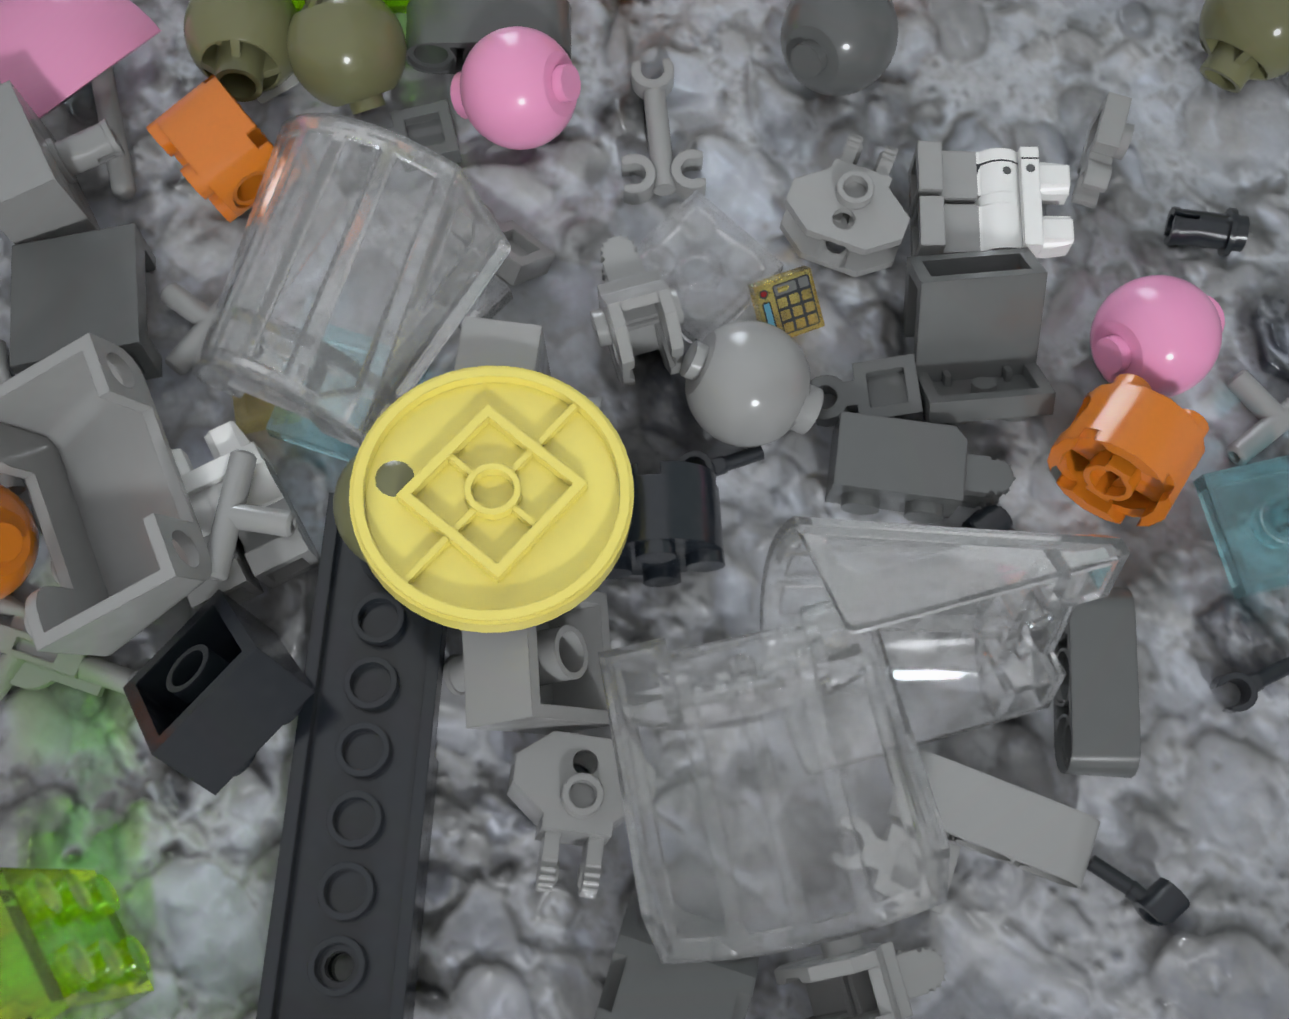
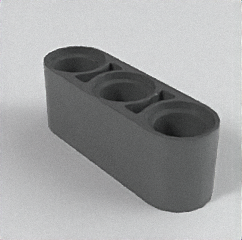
M410 0L407 4L406 62L413 69L423 73L456 74L462 71L466 57L476 43L493 31L512 26L529 27L547 34L566 51L571 59V6L567 0Z
M1059 584L1053 596L1051 612L1054 749L1057 767L1060 773L1132 778L1136 775L1141 758L1136 611L1132 592L1128 588Z

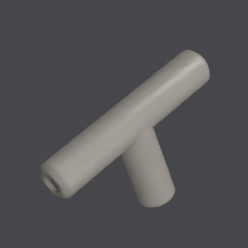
M240 272L211 306L205 304L177 283L166 285L160 294L161 302L194 326L165 358V363L179 375H185L259 290V283L246 272Z
M1241 370L1227 382V387L1259 421L1227 446L1226 450L1227 456L1233 463L1246 465L1289 429V397L1279 403L1248 370Z
M234 450L230 453L207 545L212 562V574L208 578L209 580L225 581L228 579L240 530L290 537L295 533L297 527V516L294 511L246 504L257 462L256 456L249 451Z

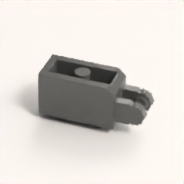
M841 411L832 432L825 502L841 504L840 508L843 511L852 514L872 515L878 513L879 509L904 512V518L913 522L937 523L942 521L943 518H949L959 506L969 508L980 506L983 509L985 506L997 505L1002 494L1006 495L1010 491L1009 487L1016 477L1013 475L1011 464L1008 465L1005 462L1006 460L1001 461L999 458L992 460L990 456L967 454L968 439L956 426Z

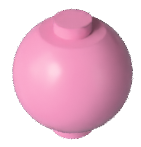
M512 26L493 31L475 44L466 57L462 71L457 72L452 79L450 95L457 114L464 119H469L473 127L487 140L508 149L527 150L545 145L565 129L576 108L577 99L581 91V81L579 73L572 64L568 54L553 38L533 28Z
M1167 275L1140 277L1125 283L1113 291L1096 312L1090 331L1092 358L1098 371L1109 384L1113 383L1118 375L1129 373L1143 378L1148 382L1153 391L1168 398L1174 397L1196 386L1212 369L1222 344L1225 316L1221 306L1214 298L1206 295L1200 288L1184 279Z

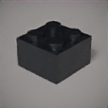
M220 589L123 687L151 754L214 795L233 777L240 775L250 766L259 749L282 725L290 723L298 716L305 701L315 692L276 632Z

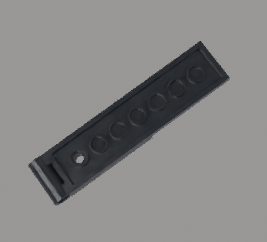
M329 493L304 675L315 692L305 701L301 712L298 714L256 1019H413L439 761L435 758L447 626L422 617L396 600L374 576L368 564L347 547L335 524L333 514L334 493ZM349 954L354 964L353 971L347 979L340 981L335 974V964L341 956Z

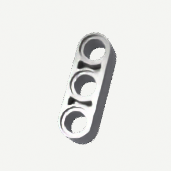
M912 750L891 815L896 819L1041 878L1076 889L1082 887L1100 826L1098 819L1080 810L953 760L921 750Z

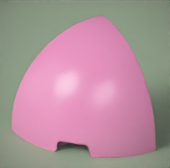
M0 0V83L2 84L10 80L41 119L66 102L103 72L132 54L161 32V30L149 16L130 0Z

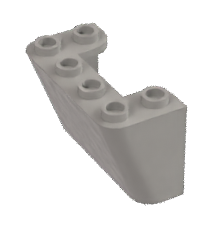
M87 333L0 384V473L25 479L33 503L31 512L37 525L42 530L52 560L50 564L51 573L60 586H44L32 592L26 598L25 628L33 639L36 650L39 652L104 657L112 655L208 580L212 574V562L146 380L138 365L124 349L94 334Z

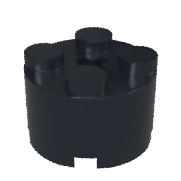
M660 461L659 474L638 475V463L631 464L634 481L631 525L622 553L606 579H621L630 575H643V584L645 586L667 587L681 583V572H710L724 568L725 557L719 488L716 485V474L713 470L690 462Z

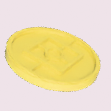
M477 366L450 371L433 377L403 394L381 414L365 436L353 464L349 488L350 517L357 542L365 561L382 586L400 603L428 620L447 627L480 633H502L537 626L561 616L588 598L606 579L622 553L631 525L634 503V481L626 449L619 434L603 412L585 395L570 385L537 371L511 366ZM390 461L404 462L408 464L414 473V477L395 497L383 494L376 487L375 481L378 469L384 463Z

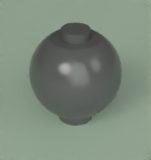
M791 0L781 25L780 41L782 54L791 73L808 89L827 96L854 94L864 90L878 80L891 63L898 42V20L892 0Z

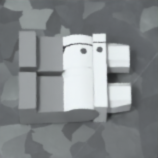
M917 141L908 171L910 219H912L910 223L911 257L1026 247L1031 250L1036 258H1052L1067 255L1074 242L1073 219H1071V216H1043L1042 205H1064L1069 195L1071 184L1069 165L1039 162L1038 147H1020L1018 152L1007 148H990L980 152L943 151L942 141Z
M234 421L218 426L204 436L214 460L196 469L193 468L188 455L181 448L171 449L206 546L208 545L230 453L234 450L249 451L257 458L246 504L294 511L297 516V527L295 533L290 537L240 530L228 579L225 581L208 579L187 595L191 608L196 611L219 589L240 605L264 593L259 581L272 589L319 566L320 556L279 480L270 459L254 441L251 442Z

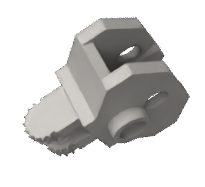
M850 133L841 158H835L831 168L793 179L785 200L786 211L782 218L780 229L799 258L853 277H859L892 267L910 217L889 188L893 178L889 175L899 149L886 145L884 151L880 152L873 171L856 165L863 150L862 141L864 137ZM826 241L844 246L846 249L841 253H833L827 249Z
M620 234L617 237L613 235V238H607L606 243H602V249H600L601 263H603V267H601L602 280L604 283L597 285L599 309L590 311V318L599 347L608 346L617 378L623 388L635 385V377L632 371L635 367L634 356L654 350H659L663 365L671 375L679 373L684 359V343L680 325H684V314L676 289H670L661 279L658 268L645 272L640 254L637 252V246H634V241H630L628 236L622 237Z
M553 731L516 753L515 763L510 769L507 796L535 824V840L541 841L535 891L552 893L553 886L557 883L560 862L558 856L560 844L583 846L581 864L577 874L579 897L595 899V896H597L604 845L612 837V831L615 827L638 814L651 799L653 772L622 740ZM573 766H580L587 773H578Z
M861 932L820 942L823 954L788 962L774 970L777 985H785L798 980L806 984L814 1016L806 1019H905L913 1016L909 1000L928 994L929 991H936L937 987H942L941 983L946 981L944 975L947 973L944 967L946 963L942 961V955L937 954V950H931L930 947L895 950L892 941L864 944Z

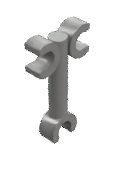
M663 58L662 76L657 79H648L642 74L640 60L633 61L631 66V85L634 93L641 99H644L650 160L639 154H628L621 158L622 176L637 175L644 179L637 184L624 185V203L639 205L647 202L654 194L667 196L674 192L683 199L698 200L705 196L706 178L689 179L683 174L687 171L702 170L703 152L689 149L678 153L674 159L672 155L666 97L674 86V65L670 58Z

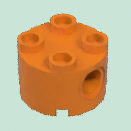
M214 74L146 127L151 136L171 157L175 156L183 166L180 172L191 186L205 200L209 199L229 223L238 216L240 217L294 173V170Z
M1129 373L1120 374L1113 383L1102 384L1087 393L1072 424L1059 435L1051 447L1047 462L1050 471L1054 466H1057L1062 473L1056 483L1063 493L1084 510L1106 521L1121 524L1126 515L1141 517L1136 526H1151L1166 518L1191 472L1197 467L1205 452L1204 438L1209 431V425L1199 413L1181 408L1172 399L1153 391L1148 382L1143 378Z

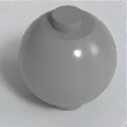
M742 320L731 322L715 329L705 337L702 343L694 341L690 345L680 369V375L686 378V399L695 420L708 434L729 445L758 447L780 439L789 430L805 434L815 423L822 408L824 392L821 388L810 384V367L802 349L790 335L769 323Z

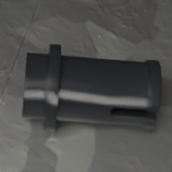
M1173 206L1169 211L1165 224L1164 236L1166 237L1164 244L1168 246L1182 245L1217 249L1219 256H1228L1231 251L1241 252L1249 234L1250 220L1246 215H1239L1237 208H1228L1225 213L1181 209L1180 207Z

